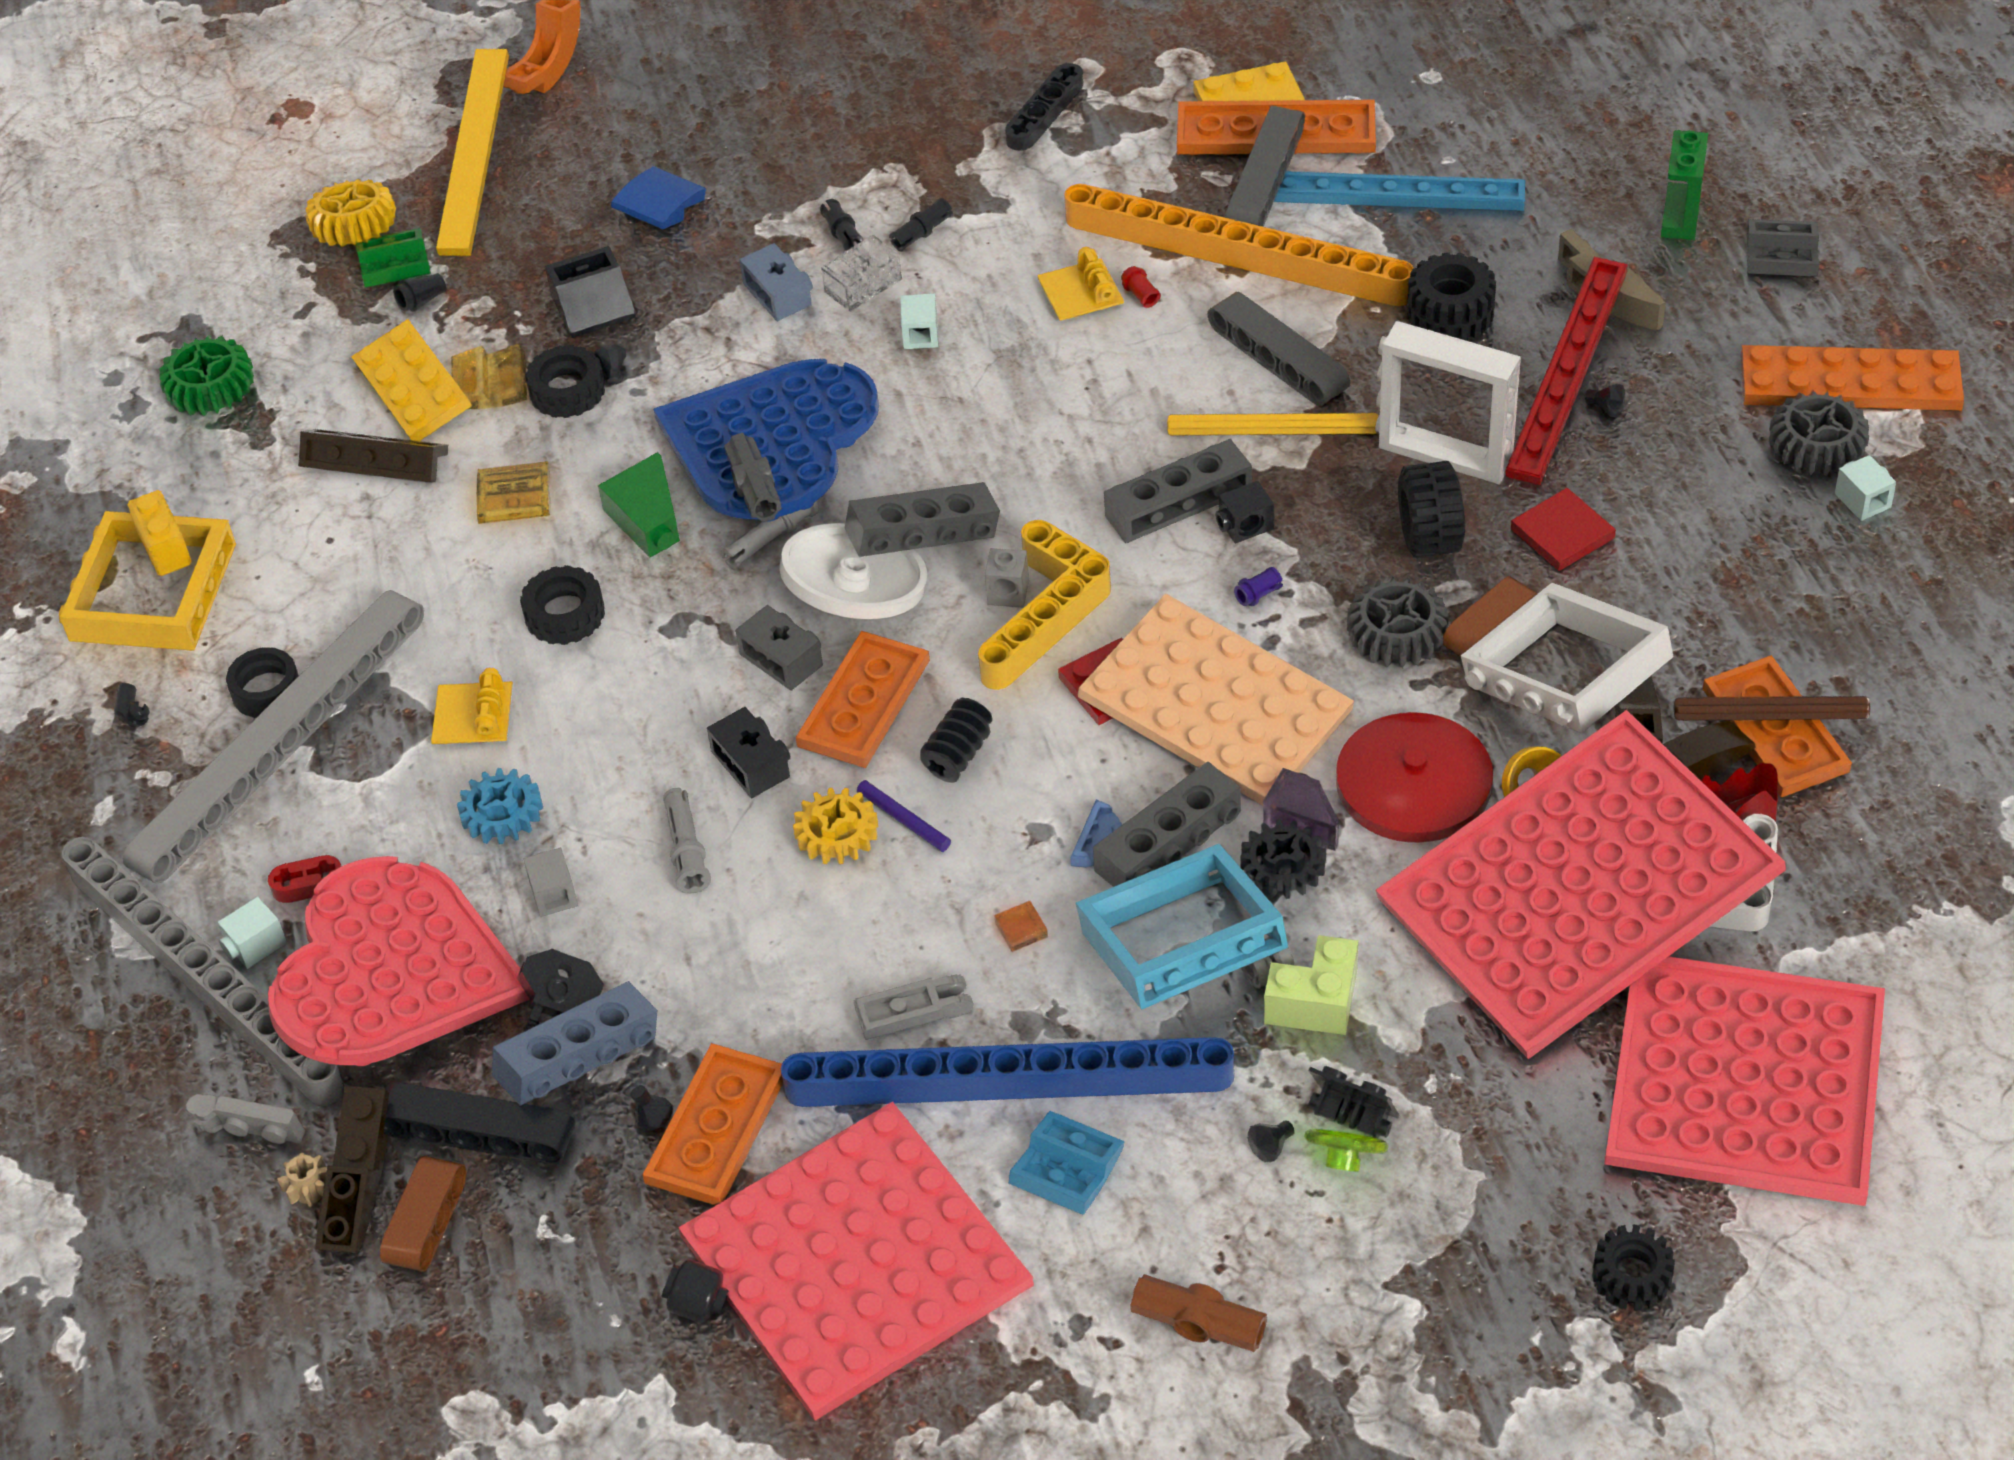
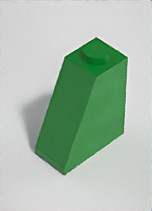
M658 452L598 485L603 511L649 558L680 541L662 456Z

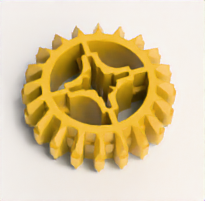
M357 179L350 182L346 180L344 183H334L331 187H323L322 192L313 194V198L307 201V207L305 208L307 225L313 237L318 238L320 243L327 242L329 246L340 244L341 247H344L347 244H354L356 246L359 242L368 243L369 239L379 238L380 233L388 232L389 227L394 224V218L396 217L395 202L389 189L383 187L380 182L373 183L370 179L366 181Z

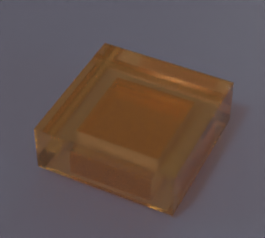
M1031 901L994 915L995 924L1012 952L1048 937L1047 927Z

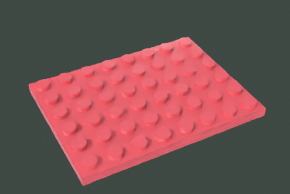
M1625 710L1377 888L1376 894L1385 907L1523 1055L1530 1059L1786 871V863L1635 717Z

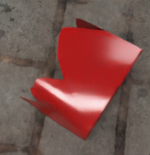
M1760 763L1747 774L1743 768H1738L1723 784L1711 781L1708 775L1703 777L1701 782L1742 821L1752 814H1764L1776 822L1778 773L1773 764Z

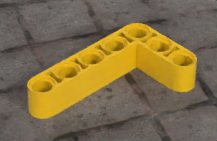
M1044 520L1029 521L1022 527V550L1027 551L1028 566L1053 582L979 648L980 679L982 684L990 689H1004L1012 684L1111 593L1109 560L1101 553Z

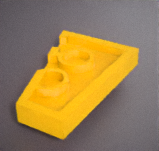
M1286 61L1193 81V91L1198 101L1305 100Z

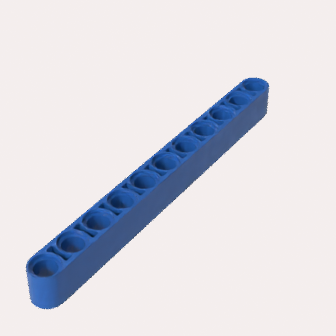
M1209 1037L804 1052L787 1057L782 1063L781 1073L787 1100L799 1107L889 1104L892 1101L894 1104L1200 1093L1219 1092L1231 1086L1234 1081V1050L1228 1041L1222 1038Z

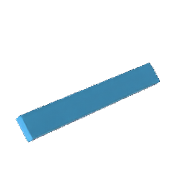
M1286 171L1274 202L1524 211L1525 180Z

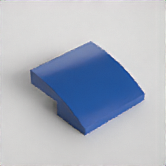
M651 167L626 184L611 201V207L661 229H665L683 221L685 208L704 201L706 188L657 167Z

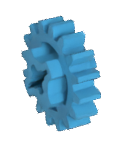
M497 768L495 776L491 777L488 773L483 772L482 781L477 782L472 779L469 781L471 791L461 790L460 796L462 801L457 803L462 827L463 829H469L472 838L481 834L483 843L487 844L492 837H497L499 844L504 843L506 836H511L515 841L519 840V831L523 830L530 833L532 831L530 821L539 822L541 819L539 810L543 809V803L537 783L531 782L530 775L528 774L519 778L517 769H512L508 775H504L502 769Z

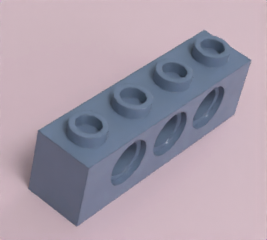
M629 981L494 1046L492 1076L521 1106L535 1098L545 1096L549 1091L569 1081L579 1079L583 1074L603 1064L613 1062L617 1057L637 1047L647 1045L651 1040L655 1039L658 1010Z

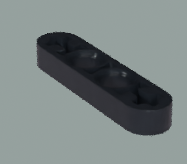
M1074 63L1059 65L1005 127L1006 144L1009 148L1017 151L1030 149L1080 92L1084 84L1083 69L1079 65ZM1050 95L1060 96L1059 98H1056V99H1047V98H1045V97L1050 96ZM1033 114H1043V115H1044L1043 117H1040V118H1031V117H1029L1030 115H1033Z

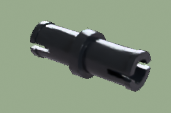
M939 198L937 202L923 212L917 211L912 214L910 221L889 234L892 245L902 252L919 238H926L931 235L933 228L953 216L950 204L944 198Z
M826 200L830 210L828 211L826 206L822 204L820 213L828 222L829 231L832 236L840 240L846 252H858L854 242L856 241L858 246L862 248L864 239L856 230L854 219L851 215L844 212L838 200Z

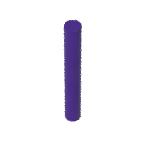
M863 780L858 785L857 793L861 792L864 798L871 801L941 852L949 848L951 844L950 838L873 784Z

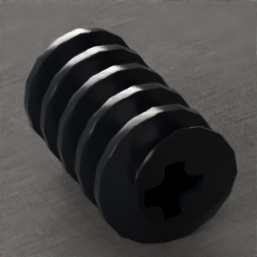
M970 698L955 700L951 710L947 711L943 720L936 727V731L932 732L928 741L924 743L920 750V760L923 765L937 778L945 782H957L961 776L960 772L965 771L968 761L974 758L976 755L975 751L980 750L983 740L987 739L991 733L989 727L993 720L991 712L985 706Z

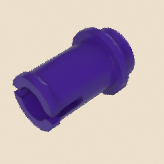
M1269 567L1250 579L1242 578L1239 580L1238 585L1234 588L1235 597L1243 606H1255L1260 598L1282 588L1283 584L1281 582L1283 579L1276 568Z

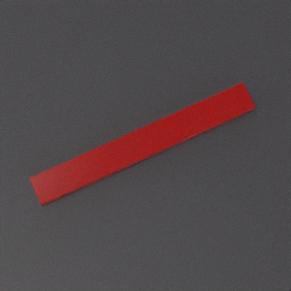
M1593 257L1506 467V477L1541 485L1626 277L1628 264Z

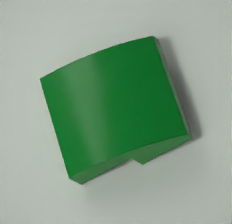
M421 228L383 235L379 238L369 239L368 243L359 242L356 244L365 288L431 274Z

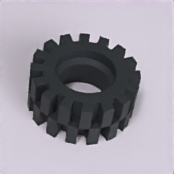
M1633 1224L1632 1232H1627L1625 1225L1618 1226L1617 1236L1610 1230L1605 1233V1240L1600 1239L1597 1244L1593 1264V1282H1597L1596 1289L1599 1294L1606 1292L1605 1300L1612 1304L1617 1298L1620 1300L1619 1308L1624 1310L1627 1308V1303H1634V1311H1641L1643 1302H1646L1650 1309L1656 1306L1657 1298L1663 1301L1667 1296V1290L1670 1291L1675 1267L1674 1252L1671 1246L1666 1248L1667 1240L1662 1235L1655 1240V1230L1649 1227L1646 1234L1640 1233L1641 1225ZM1624 1258H1636L1647 1263L1651 1271L1643 1277H1630L1621 1273L1616 1264Z

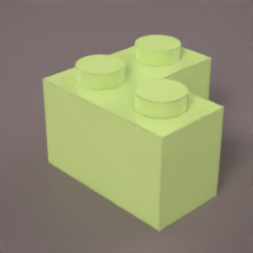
M1318 935L1312 968L1271 962L1264 994V1024L1346 1035L1358 970L1359 940Z

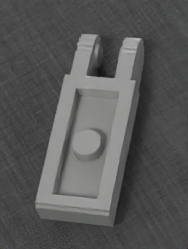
M955 974L934 980L928 978L856 998L854 1000L855 1011L865 1040L940 1020L944 1016L952 1019L968 1013L974 1004L970 995L961 994L967 986L964 977Z
M196 1093V1095H192L186 1101V1111L194 1120L195 1126L209 1133H215L224 1128L227 1132L236 1136L243 1137L250 1133L262 1136L264 1139L276 1144H283L285 1141L300 1144L305 1134V1129L292 1109L220 1095H202V1093Z

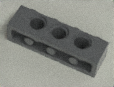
M1228 439L1105 490V517L1123 541L1129 543L1219 505L1220 494L1252 483V465L1234 442Z
M985 482L851 500L848 504L844 528L858 556L863 557L994 538L1000 509Z
M1207 761L1093 846L1094 871L1115 887L1180 860L1193 847L1205 843L1210 835L1222 825L1229 824L1236 819L1241 812V787Z

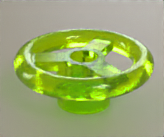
M1308 1129L1304 1134L1307 1142L1328 1147L1326 1167L1345 1171L1359 1172L1361 1158H1358L1359 1152L1383 1154L1389 1148L1388 1143L1384 1140L1348 1132Z

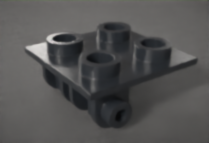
M1324 1066L1322 1071L1312 1067L1309 1068L1308 1071L1322 1089L1320 1094L1314 1092L1309 1100L1308 1108L1313 1109L1315 1115L1334 1122L1338 1115L1337 1123L1343 1125L1354 1103L1356 1106L1350 1118L1349 1128L1354 1130L1357 1127L1358 1131L1376 1139L1379 1136L1388 1137L1392 1128V1122L1387 1120L1388 1116L1398 1119L1400 1115L1394 1107L1392 1099L1385 1095L1387 1091L1384 1088L1367 1081H1363L1361 1086L1353 1084L1346 1080L1348 1076L1345 1073L1332 1067Z

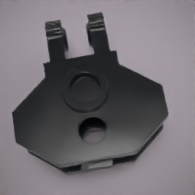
M549 949L526 958L525 962L521 965L517 977L530 999L528 1008L531 1011L523 1032L539 1025L541 1013L556 1017L601 994L604 984L590 962L554 949ZM558 970H564L568 978L560 976Z

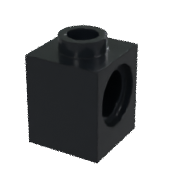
M1259 481L1219 495V511H1216L1215 514L1216 521L1221 531H1227L1235 544L1274 530V503Z

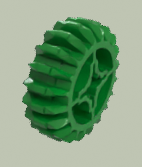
M208 335L204 340H198L195 337L192 343L182 342V348L171 349V356L163 358L164 364L159 368L160 386L166 400L169 401L171 406L177 407L179 412L188 411L191 416L198 411L203 416H206L209 411H215L218 414L221 408L227 407L231 409L232 402H242V395L250 393V385L254 383L253 365L251 358H248L247 351L244 350L243 345L236 344L234 339L226 341L223 336L212 339Z

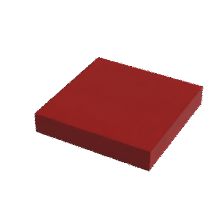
M1568 488L1511 520V530L1558 571L1613 540L1616 534V529Z

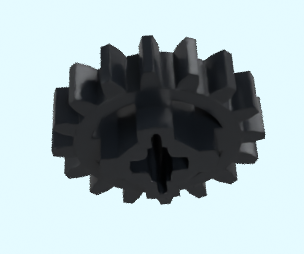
M1281 819L1276 820L1274 828H1270L1266 823H1262L1260 834L1250 831L1249 842H1242L1240 868L1244 870L1252 881L1255 880V885L1260 891L1265 887L1268 888L1269 897L1273 898L1277 891H1282L1285 898L1290 899L1291 891L1297 890L1301 895H1305L1306 884L1317 887L1318 876L1325 875L1326 848L1322 847L1321 836L1312 837V828L1310 826L1299 830L1297 829V821L1293 820L1289 827H1285ZM1305 853L1308 855L1309 861L1305 860ZM1258 856L1261 857L1262 865L1257 860Z

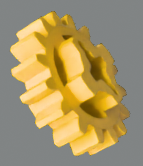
M828 788L827 796L823 797L818 792L813 793L814 802L811 803L803 800L801 802L802 811L794 813L795 824H793V830L800 851L807 850L808 857L811 860L821 855L823 864H827L831 858H837L839 865L843 864L844 856L848 855L857 860L859 859L858 850L869 851L871 849L870 840H877L878 837L876 829L879 827L877 812H874L873 803L871 801L864 802L861 792L851 797L849 795V788H844L841 794H835L833 788Z

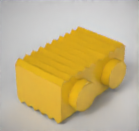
M156 490L128 502L127 506L133 518L132 520L157 575L164 576L189 566L192 561L183 535L162 491Z

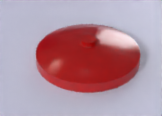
M1398 713L1371 721L1358 729L1347 740L1337 761L1336 785L1339 798L1346 811L1367 830L1396 841L1431 842L1450 837L1484 812L1491 797L1493 767L1484 745L1472 732L1450 719L1428 713Z

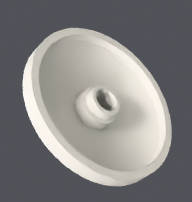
M844 523L822 524L803 529L789 538L782 549L780 574L784 584L795 596L805 603L830 614L855 619L893 617L915 607L925 592L928 575L927 568L921 556L914 549L859 557L844 528Z

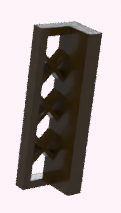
M313 429L300 432L298 466L431 483L436 482L438 457L448 455V445Z

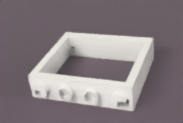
M1396 321L1388 336H1382L1378 347V354L1382 355V362L1377 373V380L1381 381V389L1376 400V406L1380 407V415L1375 427V431L1379 433V448L1427 463L1449 461L1457 472L1500 484L1506 474V467L1514 450L1521 356ZM1402 358L1493 384L1489 448L1399 422Z
M1555 583L1549 584L1461 655L1468 686L1580 733L1587 730L1673 658L1668 626ZM1556 624L1628 651L1575 696L1504 667Z

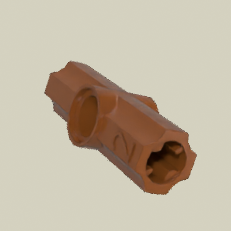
M1146 1274L1139 1277L1130 1304L1131 1312L1172 1325L1179 1335L1190 1341L1201 1343L1212 1338L1252 1352L1259 1349L1267 1324L1266 1313L1226 1301L1219 1291L1208 1285L1194 1283L1186 1288Z

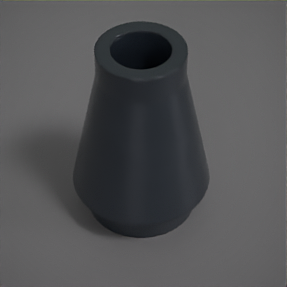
M439 273L431 276L400 280L399 285L394 287L393 294L401 310L415 312L437 295L446 291V283Z

